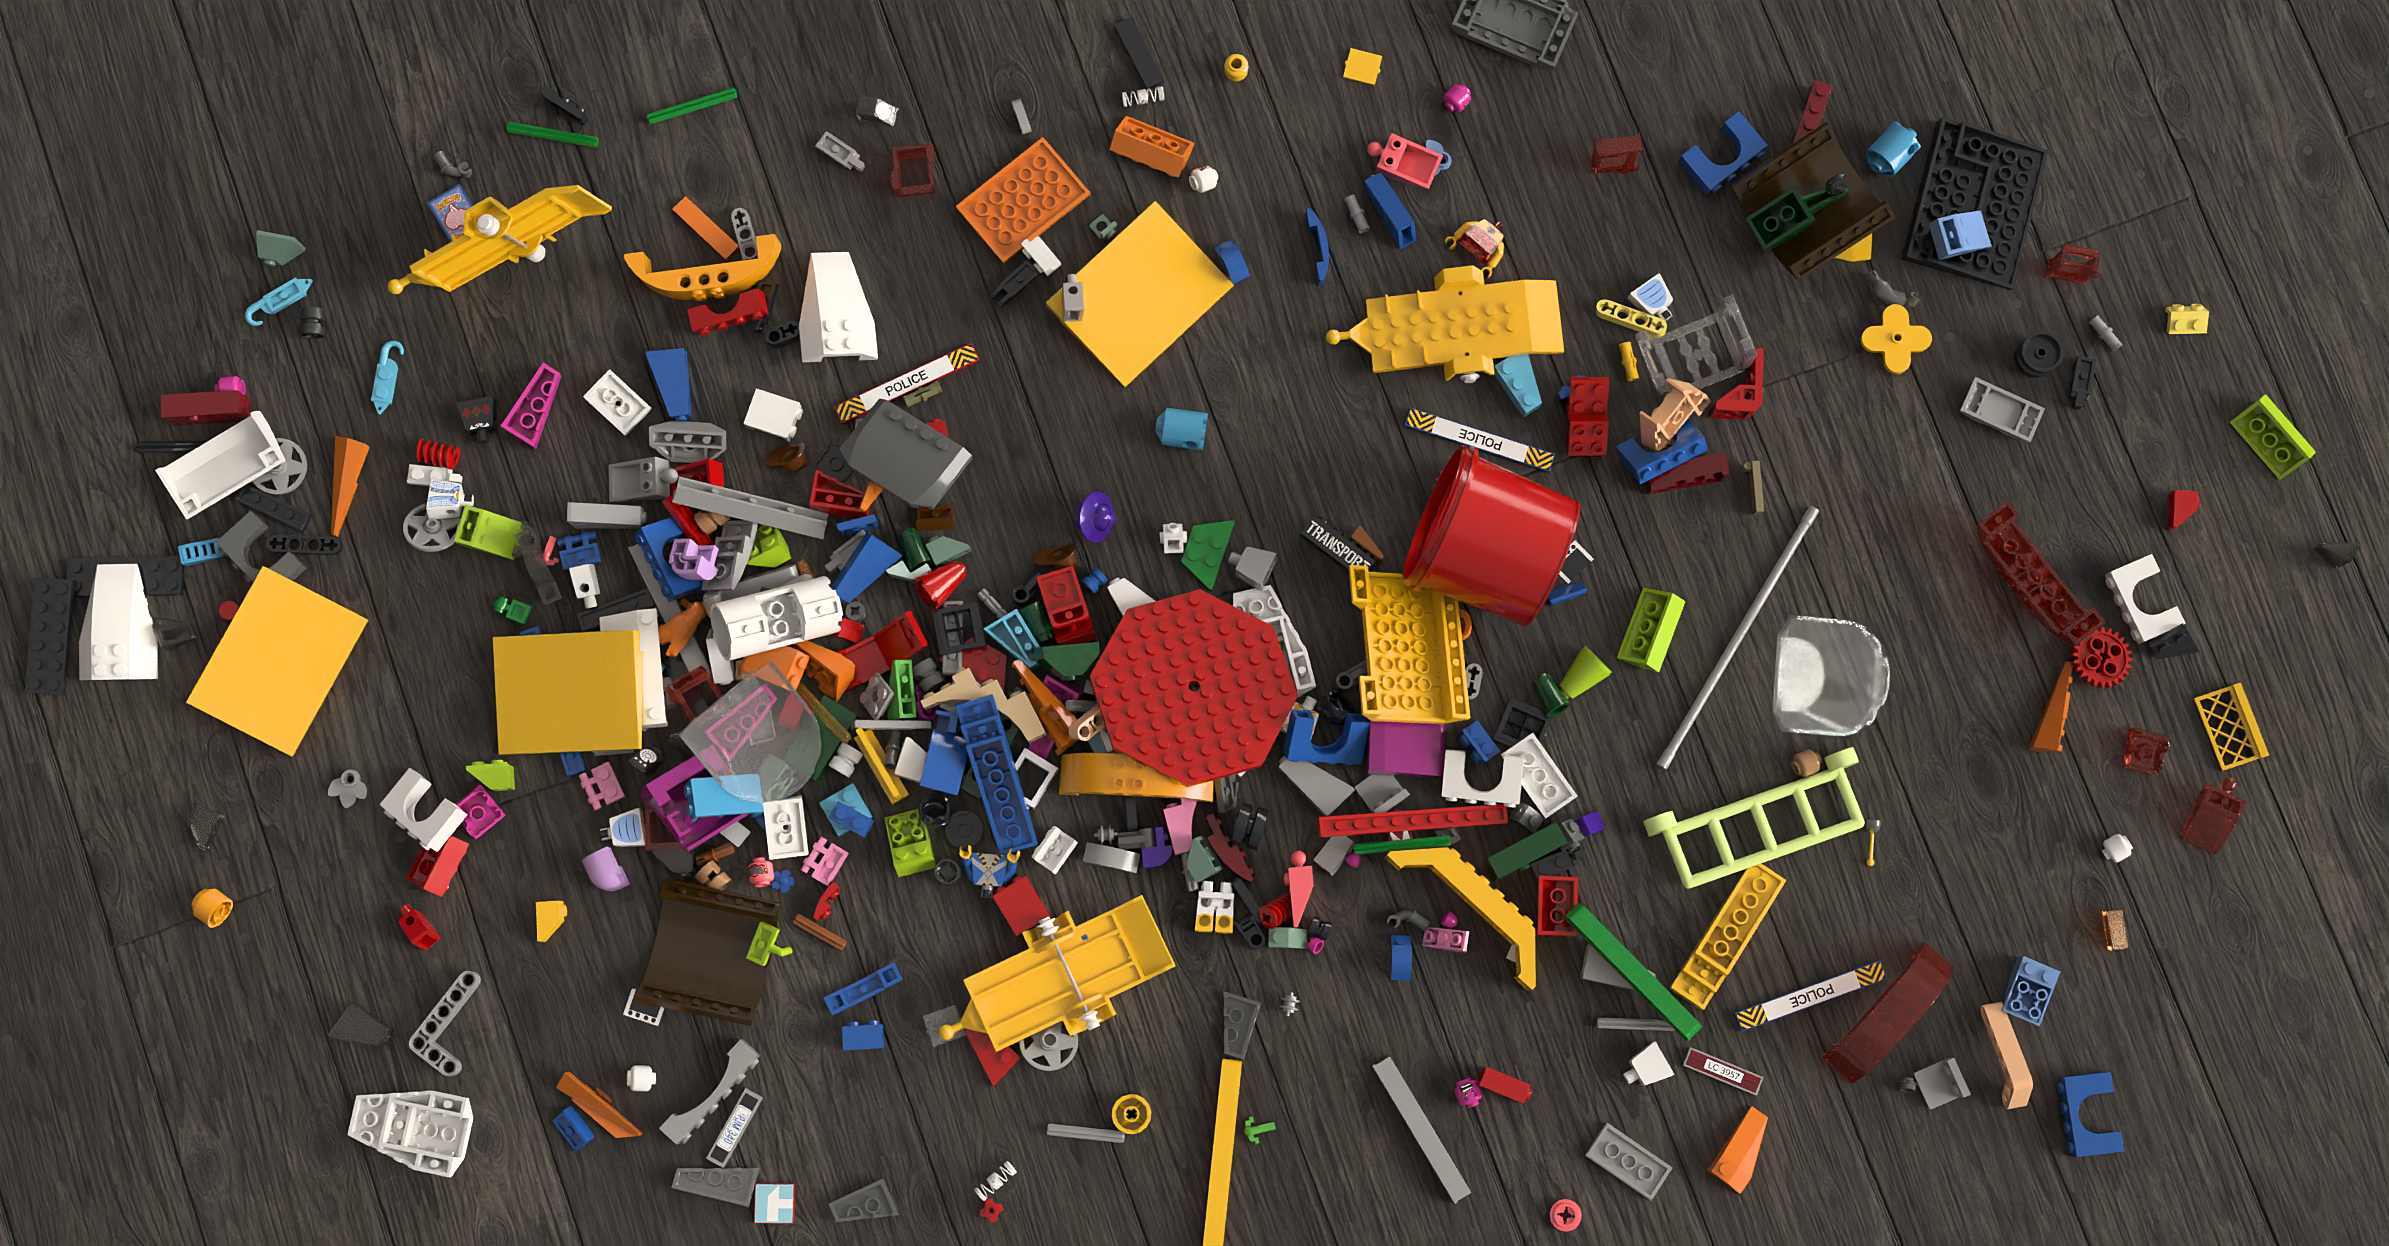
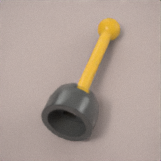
M1865 819V829L1870 833L1869 859L1866 861L1868 866L1874 865V833L1880 830L1881 820Z

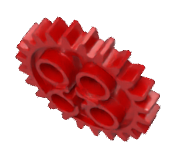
M2094 627L2091 631L2087 629L2084 631V634H2079V639L2073 641L2076 646H2072L2070 649L2075 653L2069 655V657L2074 658L2075 661L2070 664L2076 665L2077 668L2073 672H2080L2078 679L2084 677V684L2091 681V687L2098 685L2099 689L2104 686L2108 689L2118 685L2119 682L2125 680L2124 677L2129 675L2127 670L2131 669L2132 666L2128 662L2133 661V659L2128 657V654L2132 653V651L2126 650L2129 643H2122L2124 637L2117 638L2119 632L2111 634V628L2105 631L2104 627L2098 629ZM2092 642L2097 645V649L2093 647ZM2110 648L2115 652V656L2111 654ZM2088 660L2092 662V667L2088 665ZM2105 666L2110 669V674L2106 671Z

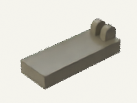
M1760 461L1746 462L1742 466V470L1749 472L1753 515H1761L1764 512Z

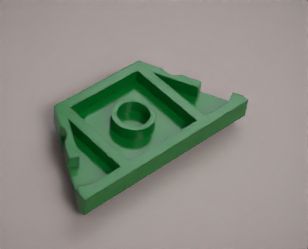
M1233 520L1193 526L1181 563L1210 591L1213 589L1235 524Z

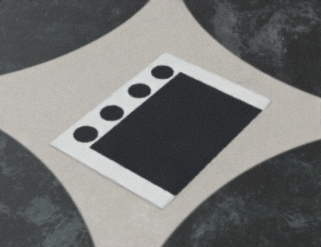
M1574 541L1570 545L1559 575L1569 584L1593 558Z
M632 988L623 1015L658 1026L664 1008L635 1002L638 990Z

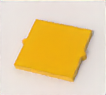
M1351 48L1348 60L1345 61L1346 68L1343 78L1375 86L1377 74L1380 73L1379 67L1382 56Z

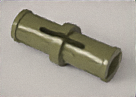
M936 381L924 388L919 387V390L903 396L909 408L924 400L925 402L928 400L927 398L943 391L939 382Z

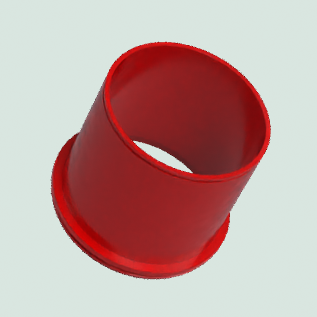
M1460 445L1447 462L1424 509L1406 557L1402 582L1406 586L1410 585V589L1418 592L1424 586L1526 627L1539 613L1560 573L1577 527L1580 503L1577 500L1478 457L1479 449L1475 446L1468 448L1467 445Z

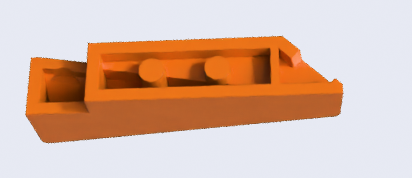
M565 1072L556 1088L572 1097L574 1103L615 1138L641 1136L643 1134L572 1073Z

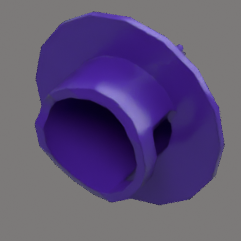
M1092 492L1077 507L1075 524L1081 530L1085 539L1092 543L1103 541L1117 520L1109 497L1102 492Z

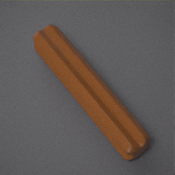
M800 914L793 921L794 925L840 951L847 944L846 940Z

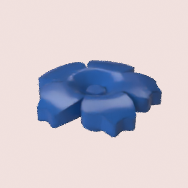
M788 869L782 870L781 873L776 871L774 873V880L776 881L771 883L772 888L780 889L781 893H787L790 890L789 886H794L795 883L794 878L790 877L791 871Z

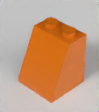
M783 646L745 656L739 669L764 682L795 692L810 656L791 647Z

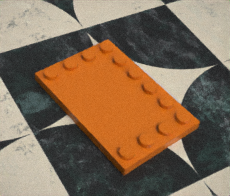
M1042 137L956 205V209L1000 261L1005 264L1024 248L1021 244L1024 240L1028 239L1031 242L1034 238L1040 236L1090 196L1091 193Z

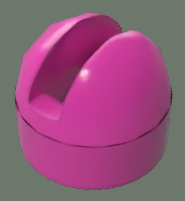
M1350 852L1346 858L1347 864L1354 868L1359 867L1361 854L1356 855L1354 852Z
M1447 911L1441 920V924L1447 928L1454 927L1458 921L1456 915Z
M1318 937L1309 938L1311 941L1307 942V948L1314 954L1319 953L1324 946V941Z

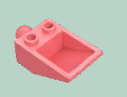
M1391 133L1385 149L1378 142H1371L1367 147V152L1370 156H1381L1375 173L1381 172L1384 177L1427 190H1429L1443 155L1393 133Z
M1302 851L1292 853L1291 862L1295 867L1288 868L1287 873H1284V884L1288 886L1289 894H1291L1292 928L1298 927L1314 886L1312 866L1303 867V864L1306 862V856Z

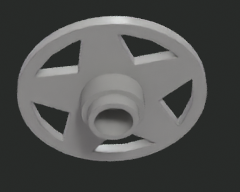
M275 438L277 443H282L280 450L285 458V462L254 479L253 482L266 493L281 495L293 491L302 483L307 472V459L303 450L296 443L288 439ZM293 447L300 454L302 463L291 459ZM300 474L296 482L288 487L289 476ZM272 480L277 490L268 489L260 483Z
M427 503L414 508L407 515L403 524V532L408 543L414 548L426 552H435L446 549L455 543L456 533L449 539L447 531L456 526L458 530L461 517L429 519L427 513L425 516H414L418 512L425 510ZM408 526L417 530L413 540L408 534ZM431 540L439 544L438 546H423Z
M1062 1021L1031 1035L1034 1041L1026 1050L1024 1039L1020 1040V1050L1025 1060L1033 1067L1043 1071L1058 1070L1066 1066L1075 1056L1078 1048V1035L1075 1034L1072 1037L1062 1034ZM1073 1048L1069 1057L1061 1063L1060 1051ZM1044 1055L1050 1066L1040 1065L1032 1059Z

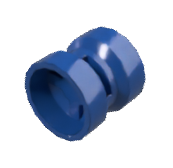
M1095 567L1091 571L1090 577H1085L1081 581L1092 593L1096 594L1099 591L1098 586L1105 585L1108 579Z

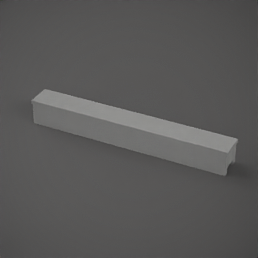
M680 476L672 500L673 503L820 539L824 538L828 513Z
M636 544L628 547L664 622H668L673 616L682 612L678 601L668 602L667 598L663 596L661 586L658 580L654 578L653 570L650 564L646 562L641 546ZM693 633L688 643L680 651V654L694 683L700 685V683L712 678L713 674Z
M1387 1057L1376 1065H1372L1373 1070L1452 1202L1456 1204L1457 1201L1470 1194L1471 1191L1391 1057Z

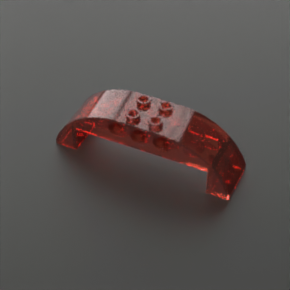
M2006 501L1977 523L1980 542L1996 570L2032 615L2056 637L2072 646H2076L2106 622L2094 607L2086 611L2014 521L2020 515L2011 503Z
M1925 941L1911 955L1913 960L1840 1042H1835L1822 1056L1851 1084L1872 1070L1899 1043L1933 1004L1952 977L1954 967Z

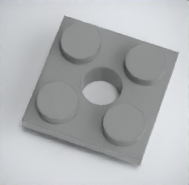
M875 672L874 676L870 678L865 692L861 694L860 702L874 720H879L880 716L884 715L895 694L881 675Z

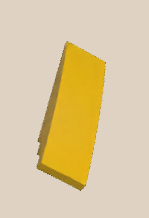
M1763 864L1747 868L1669 989L1703 1011L1725 977L1730 973L1786 880Z

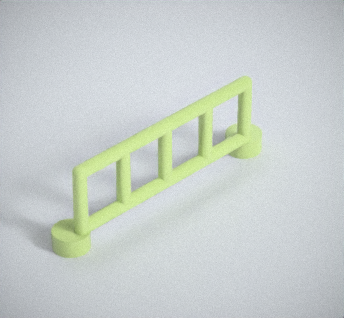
M1848 748L1824 758L1828 770L1680 822H1676L1673 811L1647 819L1643 823L1649 837L1663 833L1681 882L1685 888L1690 889L1862 828L1865 822L1844 771V768L1857 764L1859 760L1854 748ZM1835 779L1851 819L1819 830L1804 790ZM1793 794L1808 835L1777 845L1761 805ZM1750 809L1766 849L1734 860L1719 820ZM1708 824L1723 865L1691 875L1676 835Z

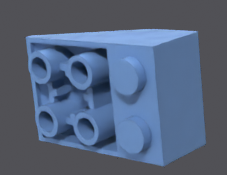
M1981 211L1954 214L1938 218L1929 223L1939 260L1991 247Z
M2025 956L2017 957L2010 974L2002 1011L2040 1026L2060 971Z

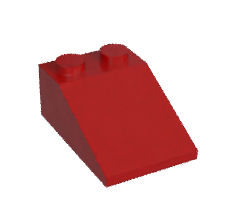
M706 459L672 468L677 471L678 479L670 484V496L676 490L679 476L724 487L723 465L721 462Z

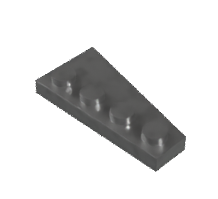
M677 1168L671 1188L749 1207L760 1169Z

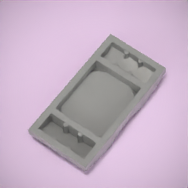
M1975 377L1960 412L1977 423L1999 430L2006 436L2030 443L2045 408Z

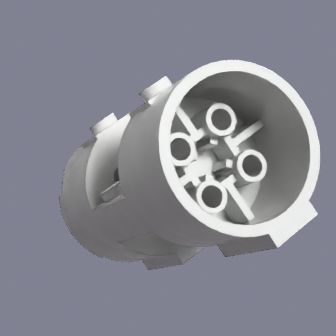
M826 576L712 604L710 610L712 630L723 658L726 661L839 632L841 627L838 626V622L842 621L843 612L839 596L828 585L830 580Z

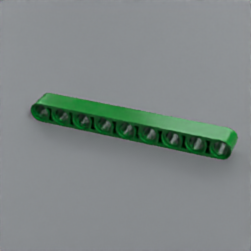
M1578 902L1564 916L1570 925L1683 1039L1689 1041L1702 1028L1701 1024L1586 907Z

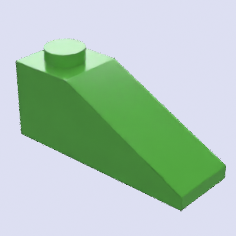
M894 660L889 687L895 695L887 707L888 720L916 718L912 661Z

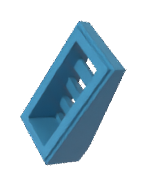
M220 538L178 546L181 563L185 566H191L224 557L218 550L220 546L216 543ZM213 544L216 554H212L211 545ZM203 547H206L207 555H204ZM195 549H198L199 557H196Z

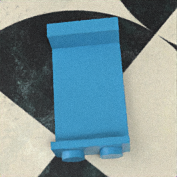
M759 774L693 778L684 786V795L688 799L686 811L687 815L690 816L691 822H695L699 817L751 814V817H759L764 812Z

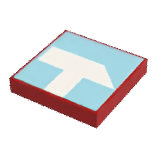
M755 1183L754 1224H794L795 1183Z

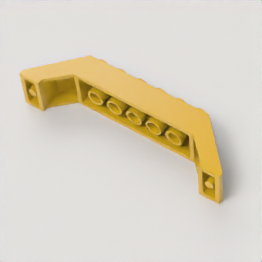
M1447 847L1390 851L1386 855L1385 859L1398 871L1401 868L1429 867L1515 947L1517 974L1514 979L1527 991H1531L1536 987L1535 928L1532 926L1533 922L1526 915L1521 916L1517 912L1519 909L1512 902L1507 903L1503 899L1504 895L1495 888L1493 890L1488 885L1490 882L1483 875L1478 876L1474 872L1475 868L1469 862L1464 863L1460 859L1461 855L1452 848L1450 850Z

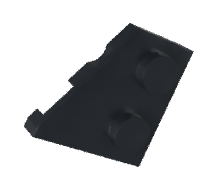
M2183 623L2148 643L2158 659L2199 652L2198 647Z

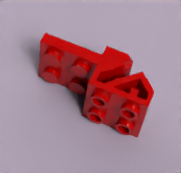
M1570 377L1569 401L1566 414V425L1570 426L1566 435L1568 456L1606 455L1609 424L1607 417L1609 377Z
M1066 567L1036 577L1057 645L1097 642L1074 567Z

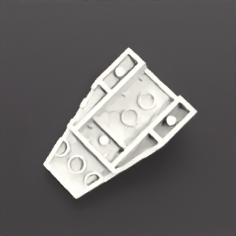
M849 252L811 253L799 321L802 362H821L823 357L858 356L859 360H878L874 320Z
M137 564L97 565L79 640V680L158 679V641L156 634H154L153 621L147 608L148 602L144 596V587Z
M1271 585L1264 586L1263 591L1255 588L1233 593L1234 607L1274 627L1278 641L1283 642L1282 652L1298 697L1315 688L1316 684L1307 649L1302 644L1298 633L1292 626Z
M437 1091L356 1096L347 1135L377 1149V1151L383 1154H387L398 1162L404 1163L413 1170L452 1177L465 1158L473 1122L470 1101L466 1097Z

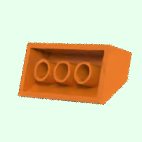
M1125 116L1115 130L1109 150L1114 151L1117 155L1129 157L1135 162L1149 165L1152 169L1166 172L1169 176L1179 178L1195 143Z

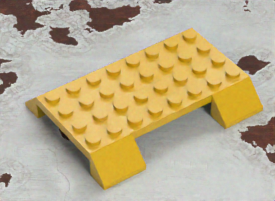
M1349 565L1352 603L1362 610L1368 676H1359L1362 715L1371 721L1446 724L1470 719L1458 600L1424 586L1418 592L1410 589V585L1406 586L1402 582V574L1368 572V566Z

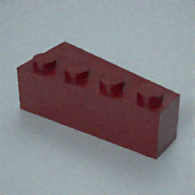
M1720 452L1702 457H1694L1646 481L1648 495L1724 481L1730 474L1726 453Z

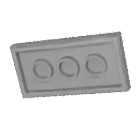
M1607 1122L1585 1154L1586 1157L1650 1201H1652L1672 1170L1670 1165Z

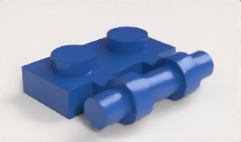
M584 531L575 536L567 535L557 540L559 547L566 545L567 549L559 551L564 571L573 567L602 562L598 543L590 544L591 539L597 538L595 531ZM583 541V546L573 548L574 543Z

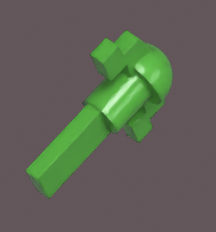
M1249 1117V1120L1245 1121L1244 1133L1250 1142H1255V1144H1259L1258 1137L1254 1138V1134L1276 1130L1274 1122L1251 1127V1123H1254L1253 1117Z

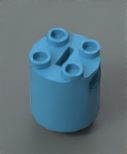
M1894 121L1865 152L1870 168L1877 174L1882 173L1885 176L1893 177L1921 148L1915 138L1917 136L1916 132L1911 128L1906 129L1900 123Z
M1166 408L1157 418L1155 430L1161 445L1203 450L1208 413Z

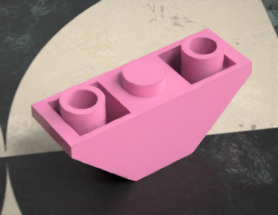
M1426 927L1422 946L1466 953L1469 932Z

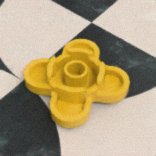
M1893 304L1888 306L1882 313V326L1868 327L1862 333L1860 342L1866 351L1883 355L1884 366L1890 373L1901 374L1910 366V352L1926 350L1932 342V335L1923 326H1910L1907 310L1901 305Z

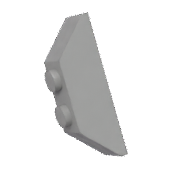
M669 421L649 427V446L653 449L655 448L670 462L694 463L706 459L714 460L726 450V431L711 423Z

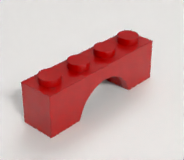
M758 288L740 293L737 305L725 314H716L712 308L705 304L687 309L691 329L700 336L708 335L711 333L710 331L716 329L719 331L725 330L733 324L742 325L746 323V320H758L763 318V315L769 314L764 292Z

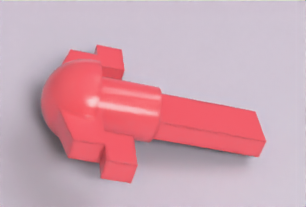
M550 536L542 557L538 555L539 551H533L534 559L541 565L554 566L555 562H559L560 559L555 557L553 561L549 560L557 538Z

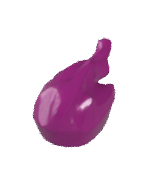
M914 682V693L917 697V701H915L916 715L922 721L931 722L936 718L935 712L938 710V706L925 710L921 703L925 694L921 691L918 683Z

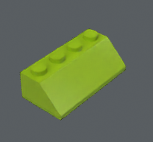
M2266 394L2230 421L2232 426L2279 480L2305 463L2316 453Z
M1643 588L1617 659L1642 669L1659 672L1685 601L1674 593Z

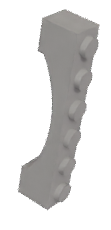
M740 1039L727 1053L730 1056L728 1067L715 1091L703 1103L682 1115L673 1113L659 1128L676 1145L681 1142L683 1144L686 1143L692 1136L690 1132L694 1128L698 1129L705 1122L703 1118L708 1112L712 1114L718 1108V1101L721 1098L726 1099L732 1092L730 1088L735 1083L739 1084L746 1077L744 1073L749 1068L752 1070L758 1064L760 1054L743 1039Z

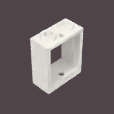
M1025 748L1015 763L1016 770L1018 771L1024 760L1027 759L1049 773L1032 801L1025 797L1027 808L1031 807L1034 809L1058 772V768Z

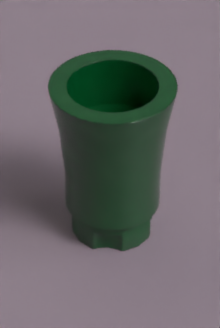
M911 528L900 532L898 537L909 572L915 571L926 563L930 566L933 563V559L927 552L916 529Z
M1042 600L1018 611L1038 645L1055 637L1051 631L1053 629L1047 618Z
M1541 674L1532 681L1535 687L1534 690L1544 707L1547 718L1557 716L1570 707V702L1563 696L1549 674Z

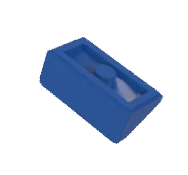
M1578 581L1551 590L1547 597L1548 605L1553 606L1586 594L1587 588L1582 582Z
M572 1106L563 1110L552 1120L575 1152L595 1137Z

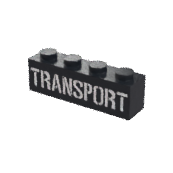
M1314 515L1301 531V538L1348 573L1349 565L1368 566L1369 572L1375 563L1374 556L1366 550L1364 552L1358 548L1359 545L1355 541L1344 538L1343 533L1336 527L1332 529L1327 525L1328 521L1321 516L1317 517Z

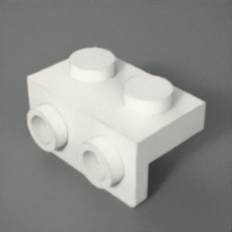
M1039 236L1031 242L1026 239L1021 243L1024 247L1022 252L1028 259L1031 257L1036 262L1034 266L1040 273L1044 271L1049 276L1061 266V262Z
M1053 826L1046 833L1042 843L1034 850L1032 858L1056 874L1078 842L1056 826Z

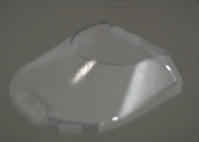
M1789 616L1777 636L1772 712L1782 732L1846 736L1857 733L1858 730L1864 726H1869L1878 716L1876 714L1880 706H1884L1890 685V670L1888 659L1883 656L1880 649L1882 645L1874 634H1870L1863 625L1853 621Z
M772 661L750 673L693 719L678 735L723 789L740 799L757 803L781 800L798 791L812 776L821 753L820 728L813 712Z

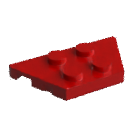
M972 637L964 642V644L974 642V638ZM987 644L986 647L964 651L962 654V668H970L976 682L982 687V683L987 680H997L1004 692L1007 656ZM943 657L939 659V662L943 663Z

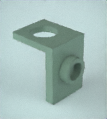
M1104 214L1100 215L1089 225L1102 242H1105L1107 239L1110 240L1117 233V223L1115 221L1111 223ZM1099 222H1105L1107 227L1101 232L1098 231L1096 225Z

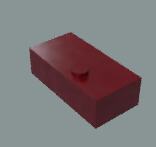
M238 390L161 395V418L173 426L241 422L250 416V399Z

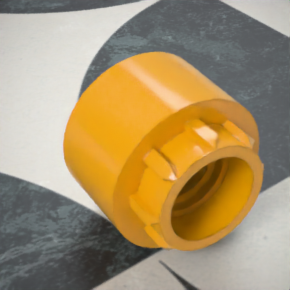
M203 889L194 897L191 906L194 916L210 928L220 925L228 917L233 907V901L217 889Z

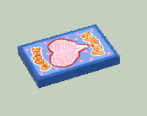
M458 184L427 202L450 242L453 241L452 233L458 237L465 235L463 234L464 211L473 206L462 186Z

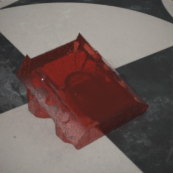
M2130 727L2122 767L2160 775L2164 766V753L2169 748L2168 736L2162 733Z

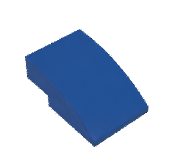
M933 729L919 786L958 795L968 755L964 737Z

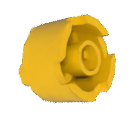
M1128 1094L1122 1096L1116 1101L1112 1109V1119L1115 1126L1126 1134L1141 1132L1148 1126L1151 1120L1150 1105L1139 1095ZM1128 1109H1135L1137 1111L1135 1119L1133 1117L1127 1118L1128 1114L1126 1112Z

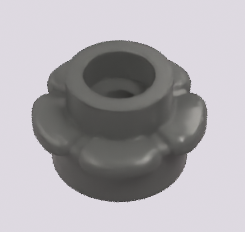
M1904 1077L1902 1081L1898 1082L1901 1092H1915L1916 1086H1918L1914 1079Z

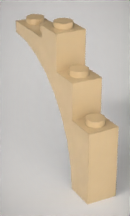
M963 667L954 672L955 675L952 676L955 684L948 683L940 688L941 691L935 694L930 692L924 695V699L921 700L924 709L928 710L941 704L966 702L993 694L998 711L1009 718L1022 731L1029 743L1047 735L1025 691L1022 693L1017 691L1011 694L1010 699L1007 700L997 680H987L982 683L983 687L979 688L970 668L965 669Z

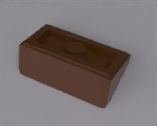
M954 506L935 507L933 510L928 507L916 508L917 531L955 529Z

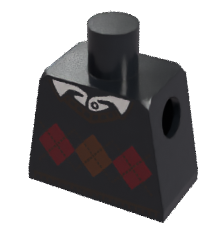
M493 396L457 403L466 431L470 435L476 434L478 443L489 442L488 432L497 430V400Z

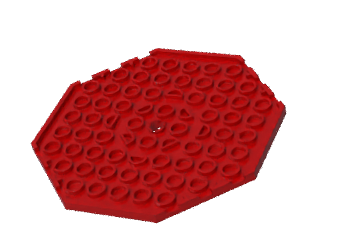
M1201 589L1127 609L1089 677L1113 750L1131 757L1132 760L1144 766L1147 765L1155 769L1159 774L1169 779L1172 778L1187 788L1261 767L1298 697L1274 627ZM1189 684H1197L1199 686V690L1191 691L1189 689Z

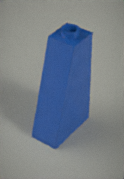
M1380 172L1376 175H1371L1365 180L1366 191L1399 249L1416 241V232L1413 219L1383 174Z
M680 348L647 351V359L669 416L673 421L692 419L686 350Z
M866 532L830 588L836 591L840 602L845 600L850 603L902 557V554Z

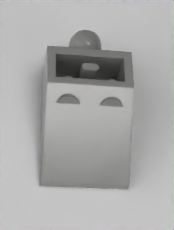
M658 457L610 464L609 500L613 503L665 499L670 496V484L677 481L678 473L676 470L669 468V460Z

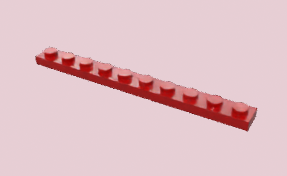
M1504 804L1327 816L1318 817L1317 822L1319 838L1501 825L1508 823L1506 806Z

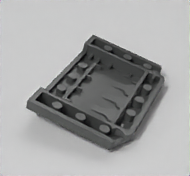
M1462 0L1451 28L1462 37L1539 69L1554 70L1578 13L1568 6L1569 3L1566 0Z
M881 398L877 400L839 448L851 470L910 507H928L932 510L972 460V455L964 447L888 400Z

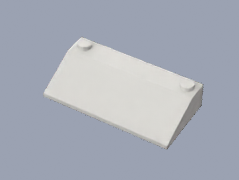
M253 411L248 418L168 466L155 470L186 519L193 517L285 462L274 434L260 411Z
M656 608L635 610L599 618L600 631L636 630L640 632V651L643 652L642 729L668 726L665 715L657 622L658 611Z

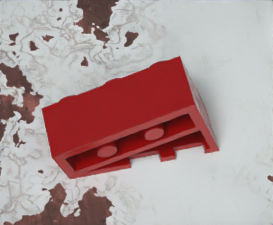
M816 469L809 503L810 509L825 512L832 516L853 519L869 516L870 506L865 512L859 511L864 492L850 485H845L836 478H831Z

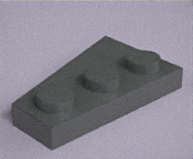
M884 1179L829 1203L836 1222L899 1215Z

